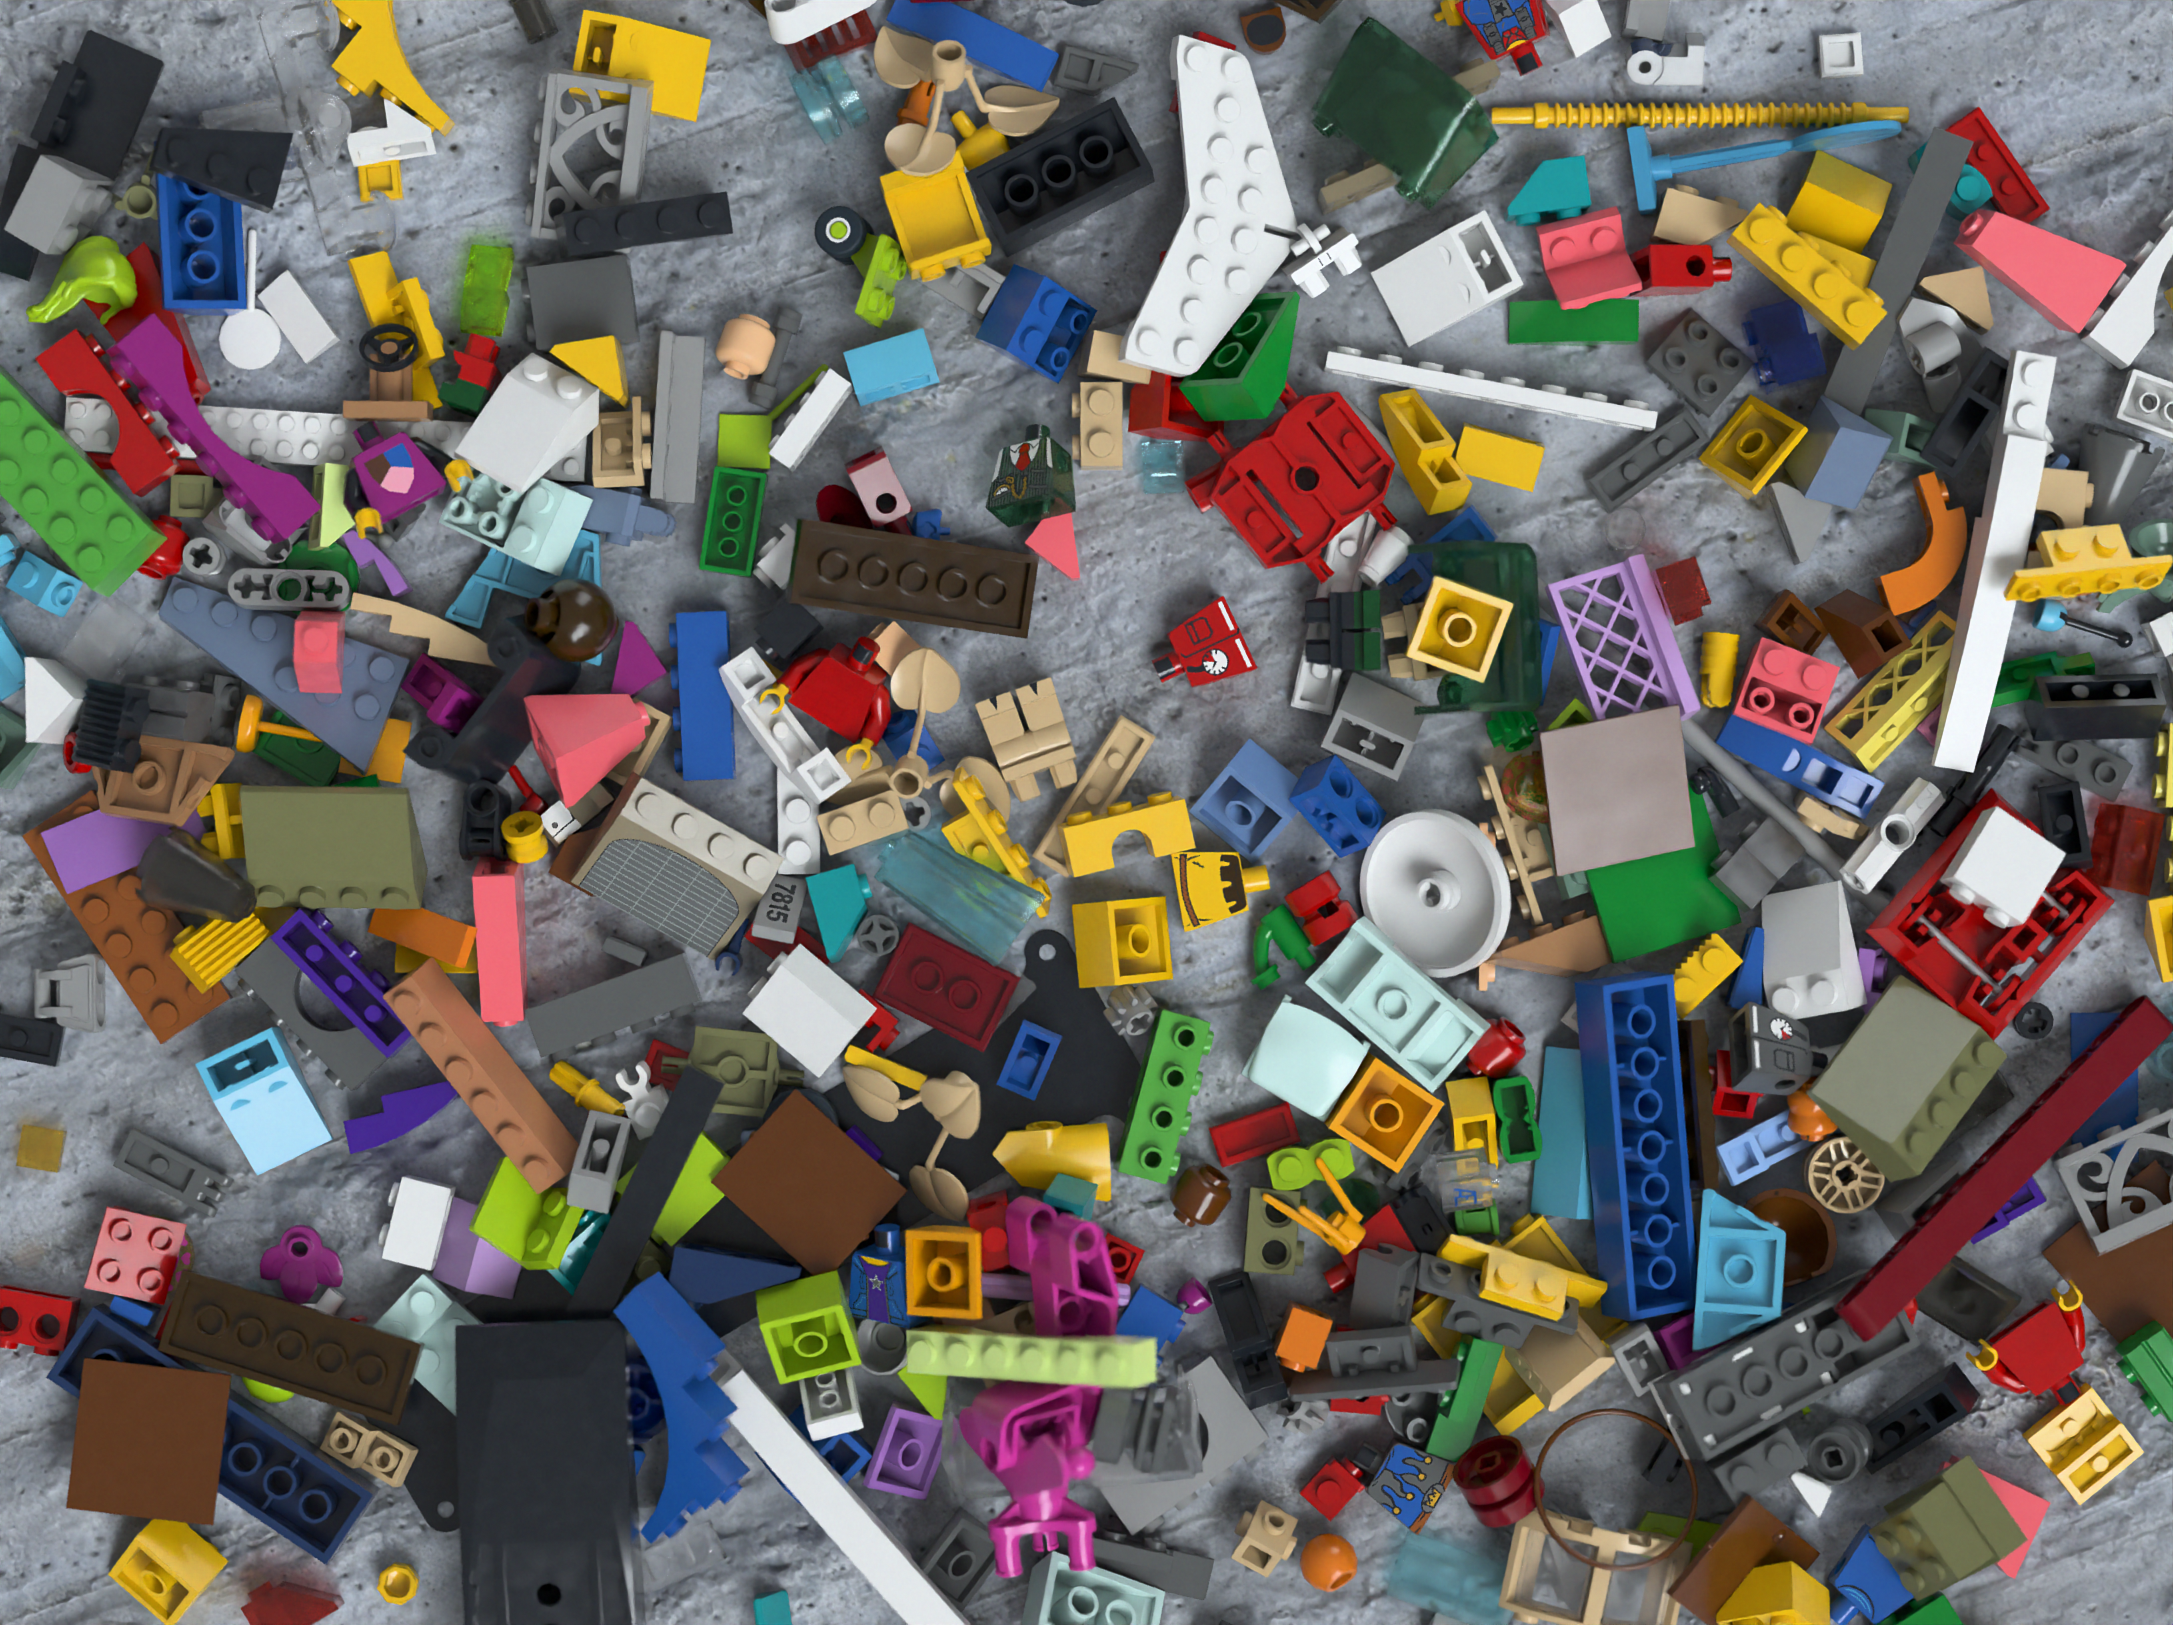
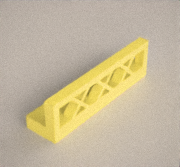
M1941 610L1910 640L1913 646L1891 659L1823 728L1830 737L1847 749L1859 766L1869 774L1943 700L1957 622ZM1943 626L1954 633L1944 645L1931 647V639ZM1922 659V667L1914 675L1902 676V668L1909 661ZM1893 689L1892 698L1886 704L1873 706V698L1881 690ZM1863 719V727L1852 739H1849L1841 732L1851 720Z

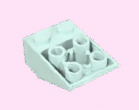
M470 466L474 480L471 481L466 476L457 479L461 490L458 492L452 490L438 523L530 566L560 577L593 499L542 476L521 494Z

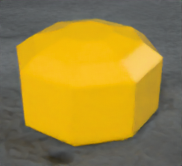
M394 1562L380 1573L377 1589L386 1602L403 1605L418 1593L420 1577L411 1564Z

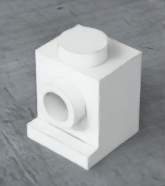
M786 523L780 528L785 536L780 541L773 537L759 551L758 555L762 560L753 571L769 589L775 584L782 590L788 586L796 532Z

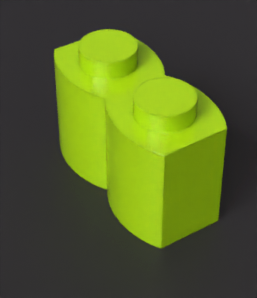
M1330 1136L1315 1140L1306 1148L1289 1145L1271 1151L1265 1156L1271 1186L1277 1190H1295L1306 1186L1314 1179L1325 1181L1315 1164V1159L1318 1157L1324 1161L1336 1180L1347 1177L1355 1171L1349 1141L1342 1137Z

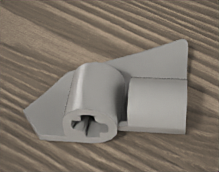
M1910 296L1896 321L1907 357L1913 368L1921 374L1931 410L1936 413H1943L1983 348L1952 307Z

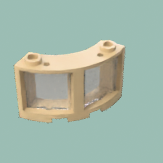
M1535 1508L1530 1514L1515 1524L1498 1606L1514 1611L1513 1618L1515 1620L1531 1624H1538V1620L1541 1619L1560 1625H1676L1681 1604L1669 1596L1666 1591L1689 1565L1693 1543L1683 1541L1668 1557L1646 1568L1633 1571L1604 1570L1583 1563L1560 1547L1545 1528L1538 1510ZM1544 1508L1550 1524L1564 1542L1578 1553L1606 1564L1630 1565L1647 1561L1664 1552L1677 1539L1660 1532L1639 1531L1621 1527L1616 1532L1593 1527L1594 1523L1592 1521L1575 1518Z

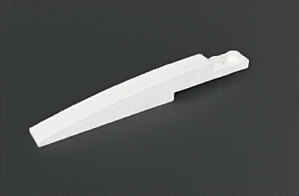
M2011 350L1982 517H1975L1931 766L1974 772L2016 604V600L2006 601L2003 591L2013 573L2023 570L2048 445V441H2043L2042 438L2056 357Z
M743 1368L720 1387L738 1407V1410L729 1420L908 1625H971L912 1560L911 1554Z

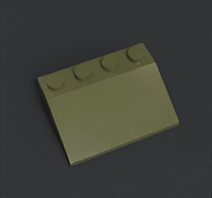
M241 786L240 802L247 878L255 907H308L313 909L380 908L394 910L421 908L428 868L408 788Z
M1899 974L1893 978L1806 1094L1890 1182L1921 1174L2007 1058V1055L1979 1025Z

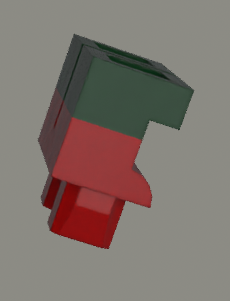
M471 333L464 353L454 350V359L461 367L456 384L454 386L442 382L437 396L447 409L477 419L498 388L502 377L501 372L495 366L501 349L496 346L494 340Z

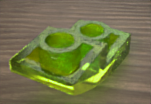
M471 245L462 296L461 333L502 337L510 304L507 289L515 260L512 248Z

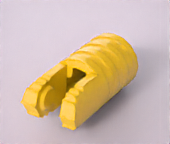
M1703 632L1702 654L1700 656L1701 665L1699 668V674H1701V695H1699L1701 697V705L1708 707V709L1729 706L1730 699L1732 698L1731 693H1733L1734 677L1737 676L1736 666L1738 665L1737 655L1739 653L1740 635Z

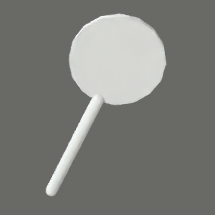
M250 229L248 232L247 309L228 316L221 326L219 335L220 348L226 359L236 367L246 370L260 369L271 363L279 353L282 341L280 328L273 317L263 310L255 309L256 230Z

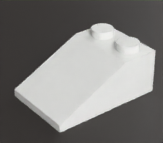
M531 353L504 377L454 451V458L465 460L469 466L523 494L599 425V388Z
M1839 880L1765 895L1761 899L1762 929H1764L1763 983L1769 1009L1795 1020L1850 1010L1867 1004L1842 881Z

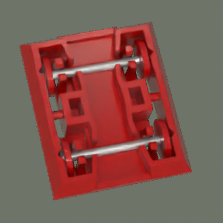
M1990 788L1869 925L1865 932L1939 1000L1979 1025L1994 1041L2115 900L2082 869L2057 868L2024 924L2001 928L1988 921L1983 916L1985 911L1974 903L1969 905L1954 898L1949 893L1950 887L1944 883L1934 896L1928 893L1929 890L1944 875L1984 810L1999 807L2045 839V834L2037 826L2020 814L1997 791ZM2074 898L2075 901L2065 909L2064 907ZM2046 905L2050 908L2047 911L2041 912ZM2057 916H2059V917L2054 921V923L2051 925V927L2049 928L2048 932H2046L2045 929L2047 928V926H2048ZM1915 923L1919 925L1916 928H1912ZM2050 935L2052 941L2040 952L2037 947ZM2029 957L2034 960L2021 976L2014 973L2000 985L1998 984L2012 967L2023 964ZM1992 992V994L1987 998V1000H1986V1001L1984 1002V1004L1981 1006L1980 1003Z

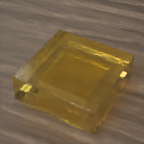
M24 1124L16 1166L56 1173L60 1172L67 1131Z

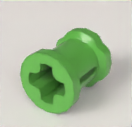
M1495 1198L1488 1199L1485 1204L1461 1206L1458 1203L1457 1207L1453 1204L1457 1236L1490 1232L1493 1236L1500 1235Z

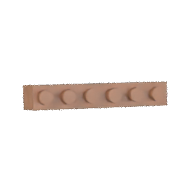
M430 957L401 978L382 997L537 1195L568 1175L572 1170L579 1148L578 1142L435 959Z

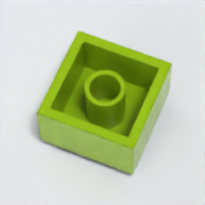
M837 1270L755 1291L759 1326L780 1384L862 1364L857 1328Z

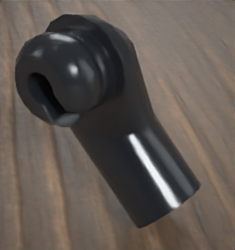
M1700 767L1697 769V773L1690 775L1688 783L1692 791L1698 795L1707 792L1722 819L1741 808L1728 785L1712 768Z

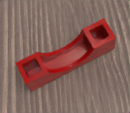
M74 329L35 359L60 393L68 397L77 394H95L103 397L112 406L119 422V440L109 461L133 494L144 497L182 469L176 460L181 453L166 434L160 438L151 425L156 421L151 411L141 400L135 404L127 393V390L132 387L129 381L122 378L114 369L111 370L103 360L102 356L107 352L93 333L86 336L85 333Z

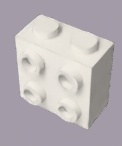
M1994 807L1981 813L1940 881L1950 887L1949 893L1957 900L1969 905L1974 903L1985 911L1983 916L1994 925L2001 928H2006V926L2013 927L2024 924L2066 853L1999 807Z

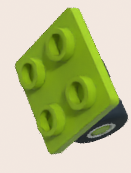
M845 206L831 207L819 216L815 224V239L819 247L836 261L846 265L855 264L865 282L855 314L871 326L881 329L883 321L889 320L894 310L895 297L892 294L896 282L904 278L907 270L900 245L888 235L880 234L879 237L875 236L871 225L853 209Z

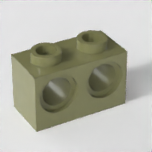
M1249 1185L1243 1271L1294 1275L1295 1266H1303L1304 1241H1297L1299 1223L1288 1216L1280 1221L1269 1219L1265 1212L1268 1203L1262 1199V1195L1268 1193L1275 1198L1284 1199L1296 1211H1298L1300 1206L1307 1207L1308 1199H1300L1301 1191L1299 1189L1277 1190L1273 1187ZM1271 1240L1281 1241L1286 1247L1285 1256L1279 1262H1268L1262 1256L1264 1245Z

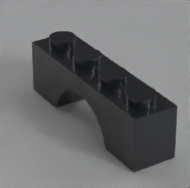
M727 191L568 212L554 217L560 258L604 253L647 245L723 237L733 233Z

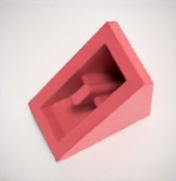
M1064 495L1061 515L1062 500L1060 498L1058 516H1056L1058 498L1055 516L1053 505L1052 517L1051 507L1049 517L1047 518V513L1046 518L1041 520L1026 540L1025 546L1068 579L1077 581L1080 580L1070 500L1066 514L1068 495H1066L1065 509Z

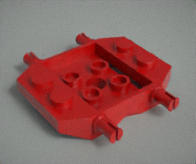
M1286 381L1285 388L1279 397L1285 406L1286 412L1241 449L1239 447L1234 448L1220 429L1206 439L1221 457L1220 461L1223 463L1220 466L1208 499L1265 569L1302 562L1309 567L1320 581V584H1322L1329 577L1333 576L1335 572L1331 570L1319 555L1322 552L1321 548L1346 526L1365 512L1371 513L1384 532L1398 521L1383 503L1395 462L1338 391L1304 397L1302 394L1298 396ZM1299 468H1308L1315 475L1316 482L1310 491L1301 490L1295 483V474ZM1251 470L1302 533L1301 537L1297 538L1246 475L1248 471Z

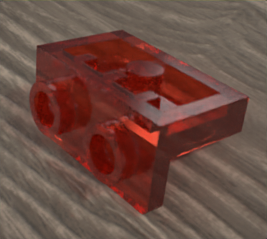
M2101 803L2094 822L2095 830L2091 845L2093 868H2087L2086 874L2100 887L2149 896L2165 814L2127 805Z

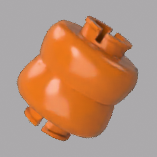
M1810 1077L1794 1093L1787 1095L1790 1109L1787 1118L1788 1127L1794 1133L1800 1134L1802 1140L1822 1141L1827 1138V1134L1834 1132L1838 1128L1806 1094L1816 1081V1077Z

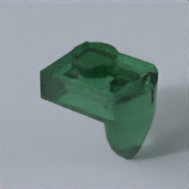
M1350 1178L1340 1184L1353 1207L1363 1215V1218L1359 1221L1360 1225L1379 1209L1380 1195L1376 1185L1362 1178ZM1333 1192L1314 1207L1323 1220H1326L1337 1210L1341 1214L1345 1213Z

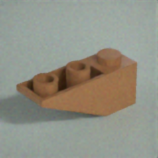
M1583 909L1562 917L1563 926L1554 929L1550 922L1528 930L1530 938L1519 942L1517 935L1502 940L1496 951L1483 963L1568 978L1610 964L1612 961L1598 915L1588 916L1586 910Z

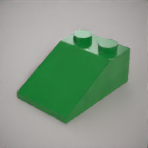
M1296 291L1257 294L1195 373L1184 377L1179 389L1204 422L1267 418L1273 411L1275 403L1286 384L1300 296Z

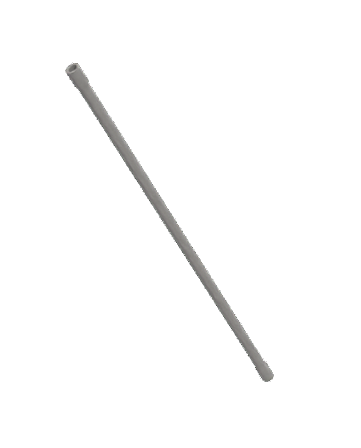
M1343 394L1342 397L1395 462L1393 471L1409 485L1389 438L1371 422V419ZM1462 508L1439 514L1448 522H1451L1466 509ZM1498 539L1481 551L1483 555L1557 622L1545 590L1547 584ZM1562 599L1564 607L1576 612ZM1570 620V623H1571L1572 627H1573V625H1574L1575 622L1572 621V620ZM1580 625L1575 635L1577 641L1592 653L1601 635ZM1607 640L1599 654L1600 657L1617 666H1620L1624 657ZM1628 661L1625 670L1646 680L1647 677ZM1621 677L1620 681L1638 697L1641 687ZM1647 691L1643 702L1650 709L1664 706L1660 697ZM1692 718L1681 721L1683 739L1766 816L1770 815L1806 849L1805 852L1836 881L1841 880L1842 886L1875 917L1883 911L1890 903L1884 895L1875 887L1868 894L1853 889L1843 880V876L1839 872L1846 862L1845 859L1811 828L1803 824L1792 810L1727 750L1714 742L1715 739Z

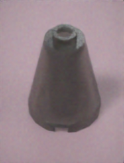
M172 826L168 828L172 832L166 837L158 834L152 840L141 858L136 876L142 879L141 890L135 887V894L140 902L152 907L231 923H238L253 913L257 904L254 886L190 832L180 827Z

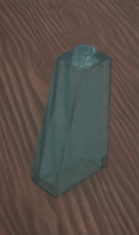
M911 830L906 832L899 843L891 839L877 858L883 864L874 878L993 966L997 965L1046 898L1041 892Z

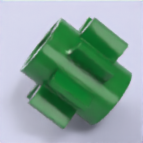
M1515 700L1501 703L1493 708L1490 712L1492 720L1485 723L1486 731L1493 747L1496 748L1503 744L1506 752L1510 753L1530 746L1535 739L1532 733L1539 731L1538 721L1532 707L1528 705L1521 709L1519 702Z

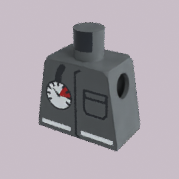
M1749 1001L1728 1021L1732 1090L1790 1095L1802 1086L1810 1076L1818 1078L1828 1065L1826 1054L1810 1050L1809 1029L1802 1022Z

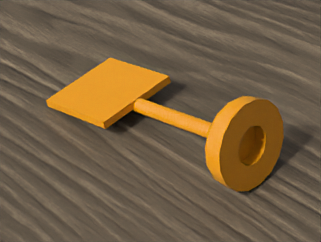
M247 694L238 728L236 745L238 752L249 753L253 751L256 747L260 731L323 743L306 729L262 721V699L259 696ZM388 719L366 776L377 774L378 779L381 781L401 784L406 754L402 751L409 743L412 722ZM341 757L338 773L366 777L354 769L351 763Z

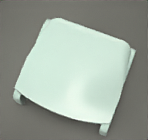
M1284 994L1264 1027L1259 1041L1240 1074L1307 1114L1325 1122L1343 1090L1359 1068L1371 1043L1364 1039L1360 1043L1349 1032L1330 1019L1307 1008L1291 1004L1292 997Z

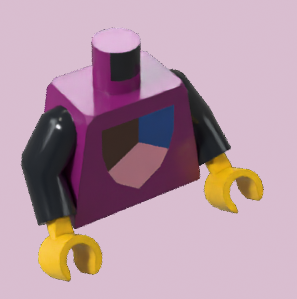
M370 421L353 431V435L363 452L351 459L350 470L344 475L343 504L354 523H356L358 537L365 539L364 528L370 526L373 530L377 528L380 534L383 532V524L443 493L447 484L444 478L448 479L452 490L458 492L461 490V486L457 479L466 476L473 481L474 476L468 462L465 460H454L441 449L418 437H409L405 432H399L385 440L376 423Z

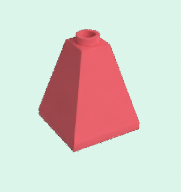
M629 694L530 695L523 698L534 749L565 808L575 805L646 738L644 727L650 725V719L641 701L634 703Z

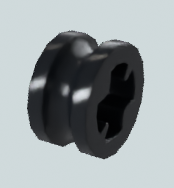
M2027 1002L2013 1018L2012 1023L2015 1031L2020 1036L2026 1039L2038 1040L2050 1033L2054 1018L2047 1006L2041 1003ZM2031 1009L2038 1010L2037 1017L2043 1020L2041 1028L2034 1027V1033L2028 1032L2029 1025L2023 1022L2025 1013L2032 1014Z

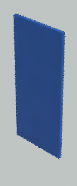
M2121 1012L2070 1013L2071 1063ZM2138 1068L2071 1136V1145L2081 1142L2083 1147L2086 1148L2099 1142L2096 1135L2109 1128L2120 1125L2122 1131L2137 1125L2135 1118L2139 1116ZM2124 1144L2108 1150L2104 1154L2109 1156L2115 1163ZM2139 1150L2131 1163H2139Z

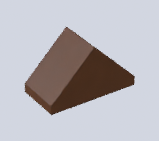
M1784 589L1775 595L1753 625L1773 641L1810 656L1814 654L1829 633L1824 624L1788 589Z

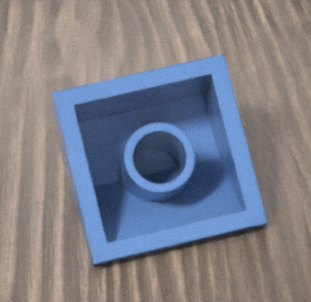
M1249 738L1189 812L1251 864H1254L1297 814L1298 809L1291 803L1289 797L1299 779Z

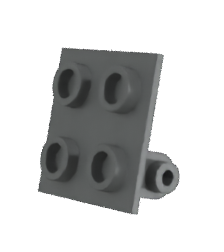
M1693 309L1645 362L1651 368L1649 370L1651 375L1654 373L1665 384L1668 382L1670 384L1667 388L1671 391L1675 388L1680 392L1677 395L1679 399L1684 396L1686 398L1685 401L1697 410L1696 414L1698 416L1703 413L1707 418L1714 413L1755 364Z

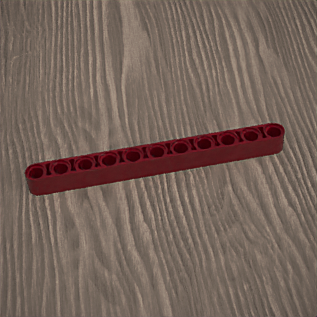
M2142 995L2124 1008L1837 1303L1834 1311L1863 1342H1867L1878 1335L2173 1031V1024L2147 995Z

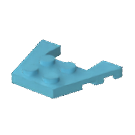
M580 529L560 577L491 548L488 556L475 574L471 576L455 602L446 611L444 618L483 629L495 588L530 599L533 597L539 598L542 592L555 582L570 578L588 580L602 588L601 535ZM603 652L584 662L602 666Z

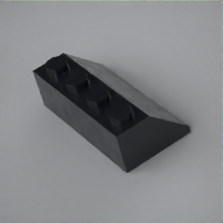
M1115 97L965 173L1006 258L1155 182L1153 169Z

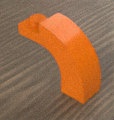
M1935 472L1912 479L1926 526V538L1921 553L1908 567L1873 579L1881 605L1890 609L1894 616L1919 608L1939 595L1955 576L1965 552L1967 523L1964 508L1962 506L1947 511L1945 503L1949 502L1948 490L1942 478L1937 480Z

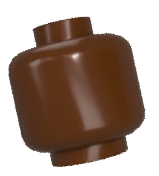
M1203 1163L1201 1167L1195 1165L1188 1167L1169 1194L1170 1201L1176 1208L1173 1212L1174 1216L1189 1227H1194L1196 1223L1204 1226L1212 1225L1232 1198L1231 1190L1228 1187L1230 1180L1220 1170L1206 1163Z

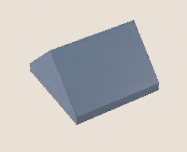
M1822 395L1805 425L1808 432L1792 450L1784 468L1804 498L1856 509L1894 437Z

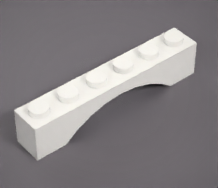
M2173 208L2158 225L2163 232L2155 243L2148 240L2133 258L2138 263L2129 277L2123 273L2116 280L2108 292L2113 298L2104 310L2098 306L2084 326L2088 331L2081 341L2119 370L2128 367L2154 334V307L2157 288L2165 266L2173 255Z

